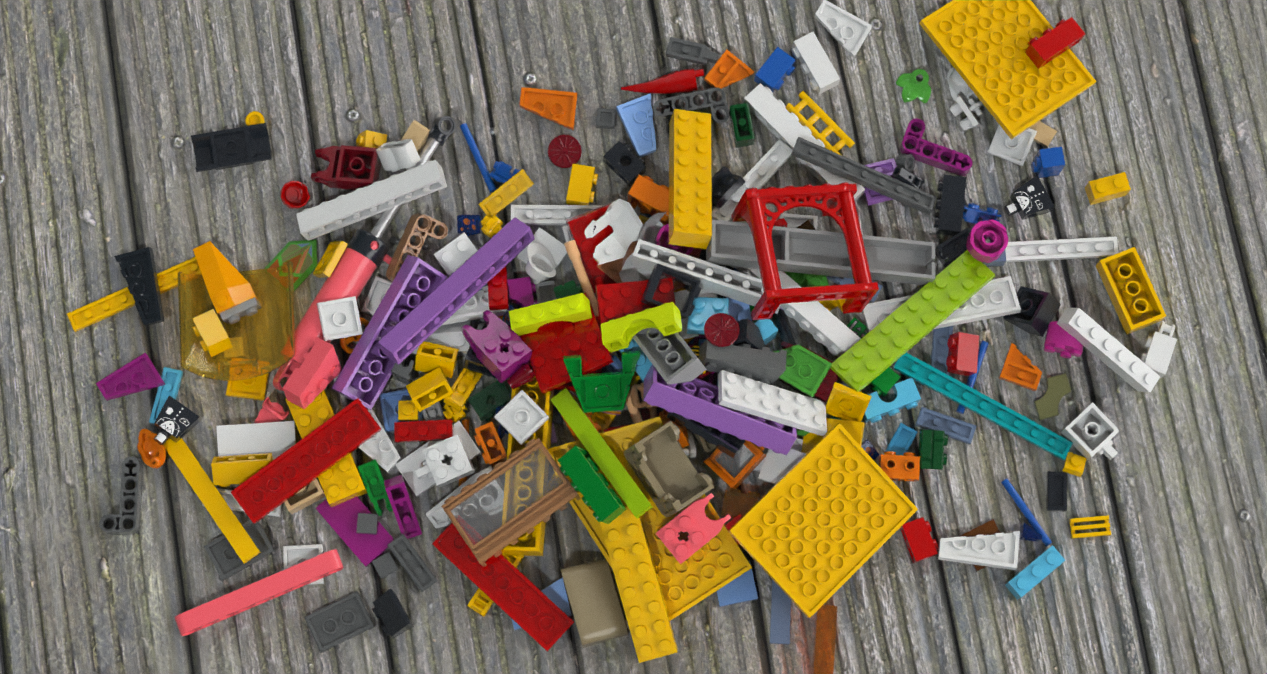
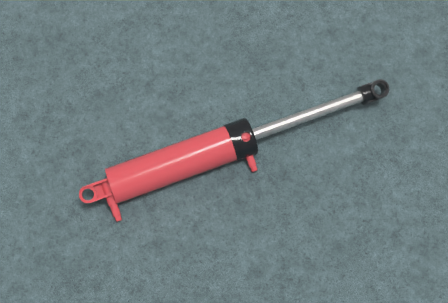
M438 117L433 121L428 135L429 140L419 154L421 160L416 163V167L429 161L438 145L443 146L449 135L455 131L456 123L452 117ZM443 121L447 124L445 131L441 127ZM401 205L384 211L371 233L363 229L356 230L331 276L327 278L280 353L286 359L273 378V385L277 390L283 391L280 385L282 378L285 377L288 380L294 369L300 368L305 360L303 358L306 352L309 353L315 345L313 342L315 337L324 340L317 303L356 296L357 300L382 260L390 264L392 257L387 254L389 247L380 238Z

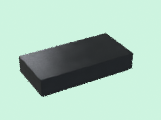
M1047 472L1046 511H1067V472Z

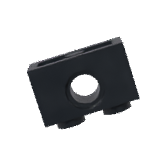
M618 141L603 156V162L631 187L638 175L642 176L646 172V163L641 157H636L632 154V149L626 143L622 144ZM629 160L631 164L623 166L621 161Z

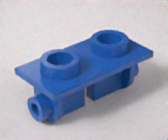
M496 161L493 166L494 169L489 176L498 182L505 183L520 170L515 169L512 174L510 173L512 166L502 161Z
M974 203L964 205V209L967 210L966 212L963 211L962 219L965 222L977 224L979 217L982 218V221L996 220L1000 222L997 217H1002L1001 213H998V209L987 207V210L979 208L980 205Z

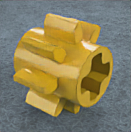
M486 215L481 221V231L489 238H492L502 229L503 222L495 215H492L490 218Z
M448 404L444 405L446 411L443 414L447 420L452 419L456 423L466 416L464 411L467 408L465 405L461 411Z

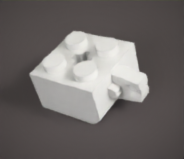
M1093 402L1061 432L1069 441L1073 442V446L1087 460L1096 453L1099 455L1104 454L1109 460L1118 454L1111 446L1113 444L1111 439L1119 430ZM1089 429L1093 430L1092 434L1088 433Z
M458 434L423 449L422 452L426 461L423 462V467L415 470L418 479L428 476L429 479L434 478L438 487H443L475 473L463 441ZM447 457L453 459L450 461V465L444 463L447 461Z

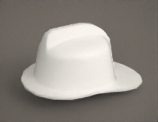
M952 67L947 75L952 99L954 102H957L955 99L961 96L970 107L971 105L968 100L973 98L976 103L979 98L956 69Z
M530 243L527 246L528 261L525 270L533 279L534 284H538L549 277H554L556 269L549 250L539 243Z

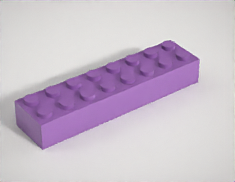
M408 255L332 389L351 401L359 398L365 408L371 410L392 374L391 370L395 364L394 361L383 354L378 342L446 280L447 276L420 258Z
M653 364L644 378L643 401L649 405L661 407L670 413L674 412L686 419L700 422L704 426L716 428L722 433H729L741 440L750 441L759 447L763 446L771 449L775 453L787 455L797 439V432L794 427L719 405L718 386L695 378L691 382L667 384Z

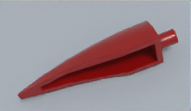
M689 68L674 71L648 82L621 87V90L651 94L697 91L696 78L704 76V70Z

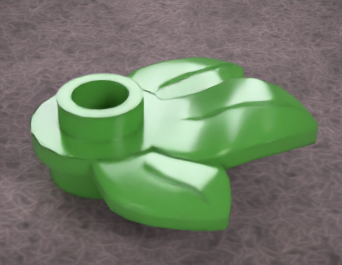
M916 69L912 73L902 74L897 79L896 85L903 87V102H910L918 97L922 103H927L931 95V88L928 85L929 75L925 70ZM917 75L923 76V80L921 82H918L916 80Z

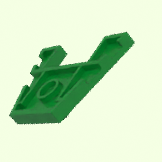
M639 351L621 352V372L582 374L581 355L563 356V361L584 413L623 410L632 376H634L635 367L640 357Z

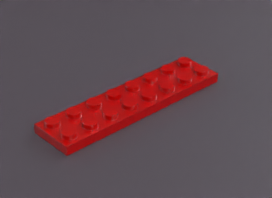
M357 398L232 490L231 494L253 524H255L382 429L359 398Z
M460 515L456 518L473 545L484 539ZM453 523L432 543L438 551L547 652L574 624L571 618L502 554L497 557L493 555L485 561L487 565L483 567Z

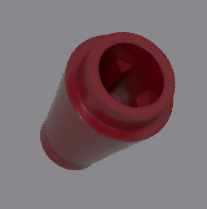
M529 363L522 364L507 382L514 390L533 381L537 375Z

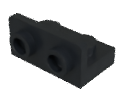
M725 166L712 177V206L721 208L745 183L741 176L732 174Z

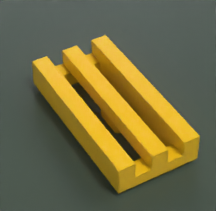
M1109 515L1069 519L1071 539L1111 535ZM1104 521V524L1074 526V523ZM1105 528V531L1075 534V530Z

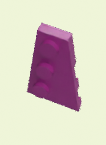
M146 352L96 383L107 401L166 385Z

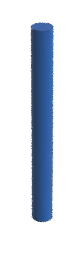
M464 123L460 125L461 131L489 192L492 193L497 189L492 178L489 176V171L467 124Z
M981 341L978 349L977 373L969 375L966 383L971 388L975 384L989 344L986 341ZM958 405L956 412L964 414L966 408Z
M1008 478L1002 481V485L1034 531L1039 534L1038 536L1046 547L1050 545L1052 541Z

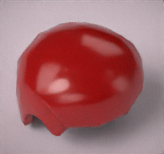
M291 180L287 182L280 191L283 204L290 209L304 207L310 199L307 186L299 181Z

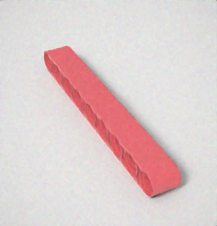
M337 549L330 550L183 612L174 618L181 636H186L336 573L344 567Z

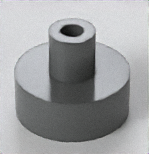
M902 154L899 159H896L897 166L900 165L910 172L914 170L915 158L912 154Z

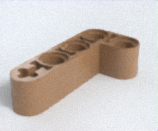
M413 214L408 221L386 271L388 280L393 282L396 277L395 273H398L401 268L399 264L402 265L404 263L402 261L403 254L407 253L408 255L418 257L426 237L445 238L448 234L447 226L427 215ZM422 218L423 224L419 227L418 220ZM438 225L440 230L435 235L434 228ZM415 235L416 240L411 244L410 238Z

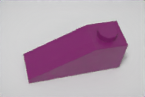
M399 475L385 480V489L401 534H404L407 539L421 535L422 532L403 476Z

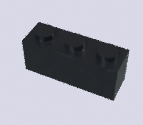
M943 175L942 180H938L937 191L940 192V198L936 199L935 209L938 210V217H934L933 228H936V234L955 236L961 232L967 177Z

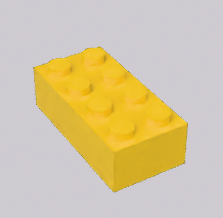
M1135 247L1104 258L1096 264V269L1126 335L1158 323L1166 317Z

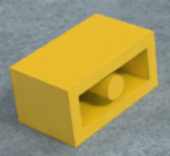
M572 164L566 197L567 205H590V203L594 202L595 192L592 191L593 185H597L598 180L595 167Z
M1125 172L1089 181L1085 186L1090 205L1126 196L1131 190Z
M214 309L192 318L195 324L192 329L196 337H201L202 341H200L204 352L208 351L210 356L213 357L232 348L230 339Z
M424 341L417 350L414 370L429 373L440 367L445 377L452 378L456 368L459 349Z
M440 367L406 385L408 393L419 412L454 393Z

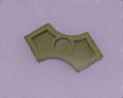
M1066 373L1046 379L1047 389L1044 396L1034 402L1039 421L1059 415L1058 405L1061 398L1071 393Z

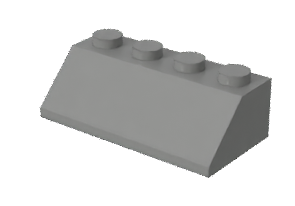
M647 328L639 331L633 337L667 384L691 382L707 370L678 332L663 336L659 330Z

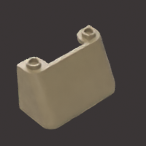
M672 421L624 451L627 462L661 514L665 517L677 513L714 488L711 477L702 472L697 473L677 442L680 430Z
M606 559L560 569L582 648L628 635L627 630L630 629L627 618L624 619L611 576V573L614 572Z

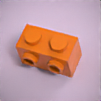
M491 421L476 428L475 432L477 435L474 438L477 445L482 446L484 450L482 457L485 463H489V465L494 467L499 462L507 461V451L494 422Z
M886 451L884 455L881 454L879 456V467L893 481L917 482L920 472V456H915V453L910 452L903 453L902 456L896 455V452Z

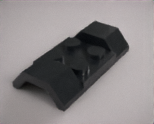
M266 123L191 135L196 160V172L213 169L220 170L272 160L270 138Z
M668 412V419L683 428L685 426L690 432L698 434L708 443L718 446L717 449L733 459L746 441L729 433H722L716 428L704 426L695 420L686 419L674 412Z

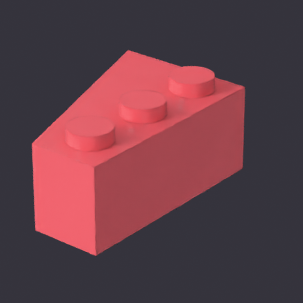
M315 337L313 340L315 345L311 351L304 354L303 358L305 360L300 368L294 369L283 386L287 400L302 409H305L342 371L334 346L318 337Z

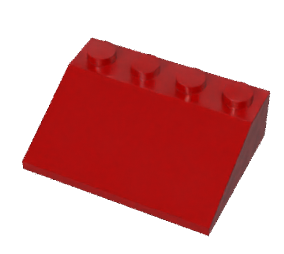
M610 204L565 220L572 240H575L580 252L583 266L594 293H596V285L616 283L597 267L598 263L593 257L596 246L614 231L612 226L608 225L592 238H586L585 229L592 220L597 221L602 217Z

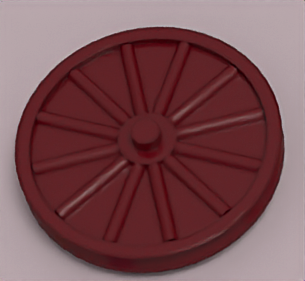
M559 135L548 146V157L557 167L570 168L572 164H577L581 158V145L577 139L570 135Z
M717 313L707 319L704 326V334L711 344L718 347H727L737 340L739 325L731 315Z

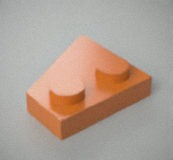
M726 49L703 80L713 88L723 89L751 76L755 71Z
M1011 343L999 379L1036 391L1042 371L1037 366H1034L1031 360L1016 348L1015 344Z

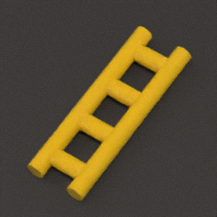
M804 91L798 95L802 100L797 105L793 106L791 103L786 105L789 113L793 112L798 117V122L802 126H807L812 132L811 135L824 143V148L840 154L838 151L845 145L849 148L855 145V142ZM806 105L814 112L807 120L800 114V111ZM818 119H821L827 125L821 133L812 126ZM832 132L840 138L834 146L825 139Z

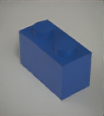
M777 47L755 74L754 81L758 84L761 83L764 87L767 86L772 93L775 89L779 90L784 84L783 79L787 75L791 76L796 68L794 67L795 59Z
M1062 147L1040 149L1033 162H1031L1032 172L1036 176L1038 175L1039 178L1058 176L1065 166Z

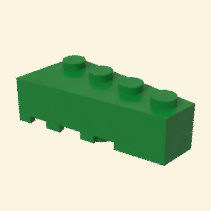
M575 445L558 459L561 465L560 470L565 476L571 478L572 487L577 492H581L583 502L594 510L593 516L596 520L610 524L627 509L612 488L608 489L610 484L607 478L598 473L600 468L597 463L590 459L591 455L589 452Z

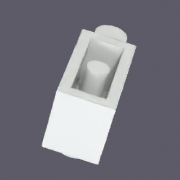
M1165 321L1161 322L1158 332L1155 331L1151 336L1148 335L1144 345L1147 347L1145 354L1142 353L1140 360L1157 373L1160 378L1166 375L1177 341L1176 338L1172 337L1175 325H1167ZM1163 331H1164V332H1167V333H1168V336L1162 334V332H1163Z

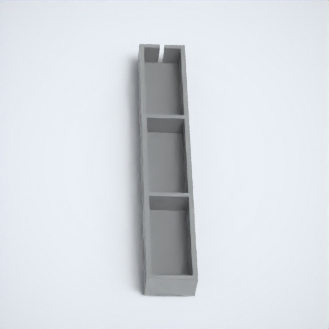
M712 220V237L706 249V261L716 265L759 269L754 240L748 223ZM773 226L772 243L778 271L853 278L843 233ZM862 235L872 280L926 285L928 282L935 280V262H933L935 260V242Z

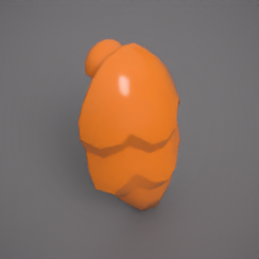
M144 428L139 432L137 448L143 462L149 467L157 469L165 463V446L158 444L154 440V437L157 435L156 433Z

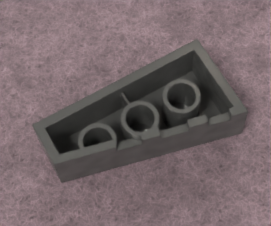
M707 339L699 348V360L707 371L719 373L721 370L772 385L786 371L787 350L780 349L779 352H772L768 347H762V350L751 348L749 344L738 346L731 344L727 347H718L711 344Z

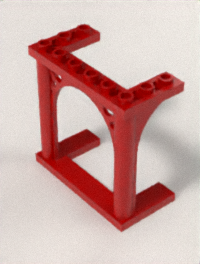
M843 182L838 185L826 183L820 186L808 184L802 187L786 186L784 188L768 187L766 189L749 188L745 190L731 216L732 222L746 221L748 223L754 240L764 293L750 313L752 320L771 319L779 305L785 303L847 299L842 306L843 314L862 312L879 288L877 282L872 283L854 200V195L857 192L856 184ZM766 204L775 205L777 212L769 211ZM795 207L816 208L822 211L823 216L832 217L844 234L854 284L782 289L772 243V229L776 219L785 211Z

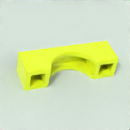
M583 293L509 311L511 329L518 336L537 332L540 326L550 322H578L592 318L590 301Z
M673 302L602 323V344L611 353L628 348L634 335L643 329L655 328L663 336L681 332L680 310Z

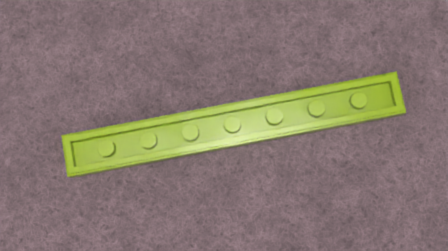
M565 388L550 399L633 515L638 519L653 506L569 391Z

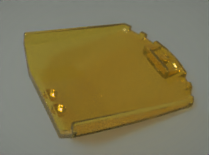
M286 261V264L276 268L239 271L251 284L262 308L258 309V312L254 315L241 317L240 321L234 324L225 323L221 316L217 314L230 339L232 348L213 357L210 356L208 351L204 352L200 341H202L201 337H196L192 329L195 326L192 318L212 309L216 312L203 276L179 272L178 299L181 367L208 379L238 381L267 374L295 356L293 263L291 261Z

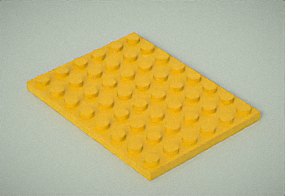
M952 0L922 19L919 23L1011 140L1097 82L1071 49L1062 53L1040 69L1035 66L1025 53L1029 47L1028 43L1035 37L1038 39L1042 37V33L1047 29L1054 28L1031 0Z
M838 423L728 532L807 618H810L918 509L844 427Z
M626 461L622 464L653 506L641 516V520L670 621L752 568L733 537L725 528V524L714 538L680 564L656 535V532L686 507L669 517L662 515L629 463ZM608 480V482H609V484H610V485L608 486V489L612 488V489L616 492V494L618 495V497L620 498V500L623 501V499L620 497V495L618 494V492L615 490V488L612 486V484H611L610 481ZM578 492L581 499L577 500L574 498L569 503L612 568L600 522L593 516L594 510L591 506L588 507L583 502L581 492ZM704 494L696 500L705 498L706 495ZM709 501L705 506V514L709 519L718 520L720 517ZM687 531L685 533L679 532L680 540L685 539L686 541L689 539Z

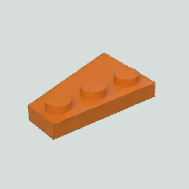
M521 87L520 108L574 131L578 93Z

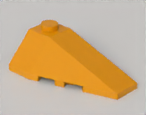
M211 241L193 249L217 314L220 315V313L254 297L256 298L251 284Z

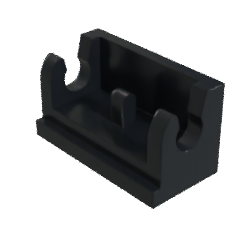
M969 227L936 247L935 254L944 267L951 264L967 250V238L971 232Z

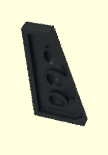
M147 247L114 256L121 267L120 271L127 281L129 292L133 295L135 306L143 324L149 326L164 322L153 248Z

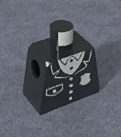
M1038 175L1015 190L1010 196L1012 203L1005 206L1009 216L1019 213L1022 220L1049 213L1054 208Z
M169 396L154 423V427L159 431L154 440L162 446L169 438L177 443L198 424L200 416Z

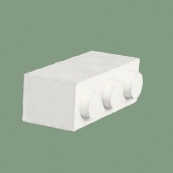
M814 32L793 41L792 54L796 59L800 60V67L803 73L809 76V83L813 90H817L818 94H821L839 85L840 77Z

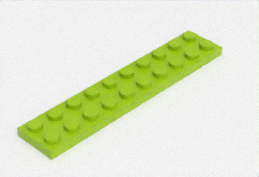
M966 250L935 276L934 281L928 282L835 360L830 369L850 388L860 392L995 277V274L981 261L973 258L969 251Z

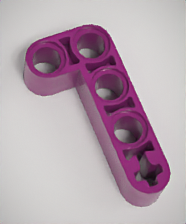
M917 118L909 122L900 145V152L902 154H912L915 160L958 176L968 174L973 163L970 156L921 139L925 130L924 122ZM911 127H918L920 132L912 131ZM911 143L914 148L908 149L905 147V144ZM923 150H929L932 153V155H925L923 153ZM941 156H947L949 162L942 161Z

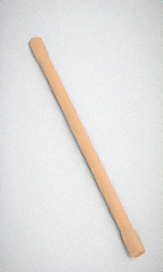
M575 240L566 242L564 246L569 259L572 261L583 293L586 292L588 294L595 315L599 316L597 300L583 266ZM616 351L610 353L619 359ZM629 389L625 403L633 423H638L643 420L639 409L632 404Z

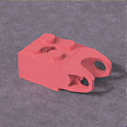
M712 493L705 498L691 503L656 532V535L680 564L714 538L721 531L724 523L731 518L729 514L718 520H712L706 516L705 506L714 497ZM687 531L689 539L686 541L685 539L680 540L679 532L685 533Z

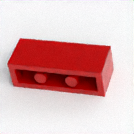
M1072 17L1066 21L1062 19L1055 25L1056 28L1047 29L1042 33V37L1039 39L1035 37L1028 43L1029 47L1025 53L1038 69L1078 44L1086 35Z

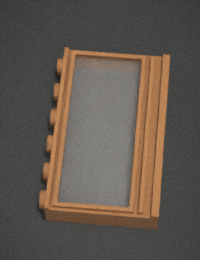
M538 438L530 440L521 451L513 452L504 463L499 462L488 474L480 475L474 484L463 487L460 491L461 493L457 496H451L446 499L445 504L441 507L478 562L484 567L487 565L485 563L487 559L493 555L495 557L501 555V550L507 545H515L518 542L517 538L524 533H532L535 530L534 526L541 521H549L551 519L550 515L557 510H565L567 508L566 504L574 498L577 500L581 498Z

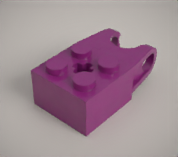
M486 310L482 316L487 325L485 329L477 330L467 324L462 326L461 329L466 341L476 353V357L502 383L512 376L522 364L530 363L532 350L504 321L491 311Z

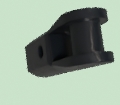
M900 165L894 169L892 174L899 181L917 189H920L921 185L925 183V180Z

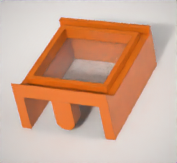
M746 440L734 459L716 449L703 462L731 488L736 490L766 457V454L763 452L765 448Z

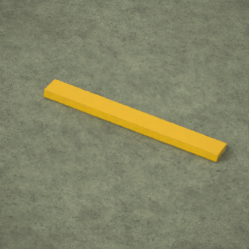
M196 257L157 273L160 294L202 276ZM128 287L69 312L67 316L74 332H77L135 306V300L133 295L130 294Z
M169 438L164 444L166 451L244 564L261 553L185 441L181 438L176 443Z

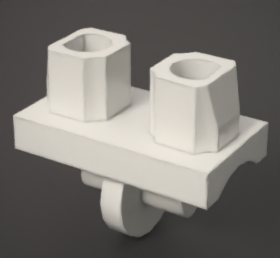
M961 96L956 98L957 102L949 109L955 117L962 112L966 114L967 117L959 122L964 131L981 126L973 112L975 111L977 116L982 115L980 107L983 103L981 101L975 103L973 98L968 100L971 105L969 108Z

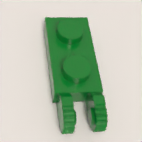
M377 460L359 465L360 475L378 517L382 515V510L377 500L384 498L387 510L392 512L393 509Z

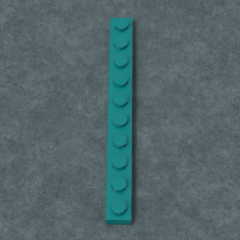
M907 352L893 366V369L913 378V380L1061 460H1065L1073 445V442Z

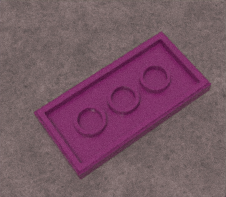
M358 497L333 507L325 499L316 507V510L365 567L389 548L387 545L394 540L379 521L377 523V535L356 533L358 513L372 514Z

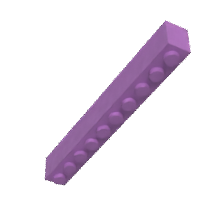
M514 217L390 332L382 337L378 344L383 354L399 365L535 239L531 228Z

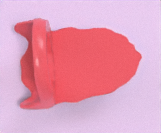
M267 397L262 403V409L259 411L254 423L283 421L287 418L289 411L284 412L282 405L278 402H270V398Z

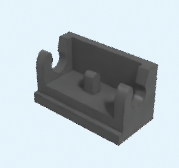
M404 359L399 365L397 363L394 364L391 373L395 380L408 385L414 379L417 370L413 369V360L408 365L409 362Z

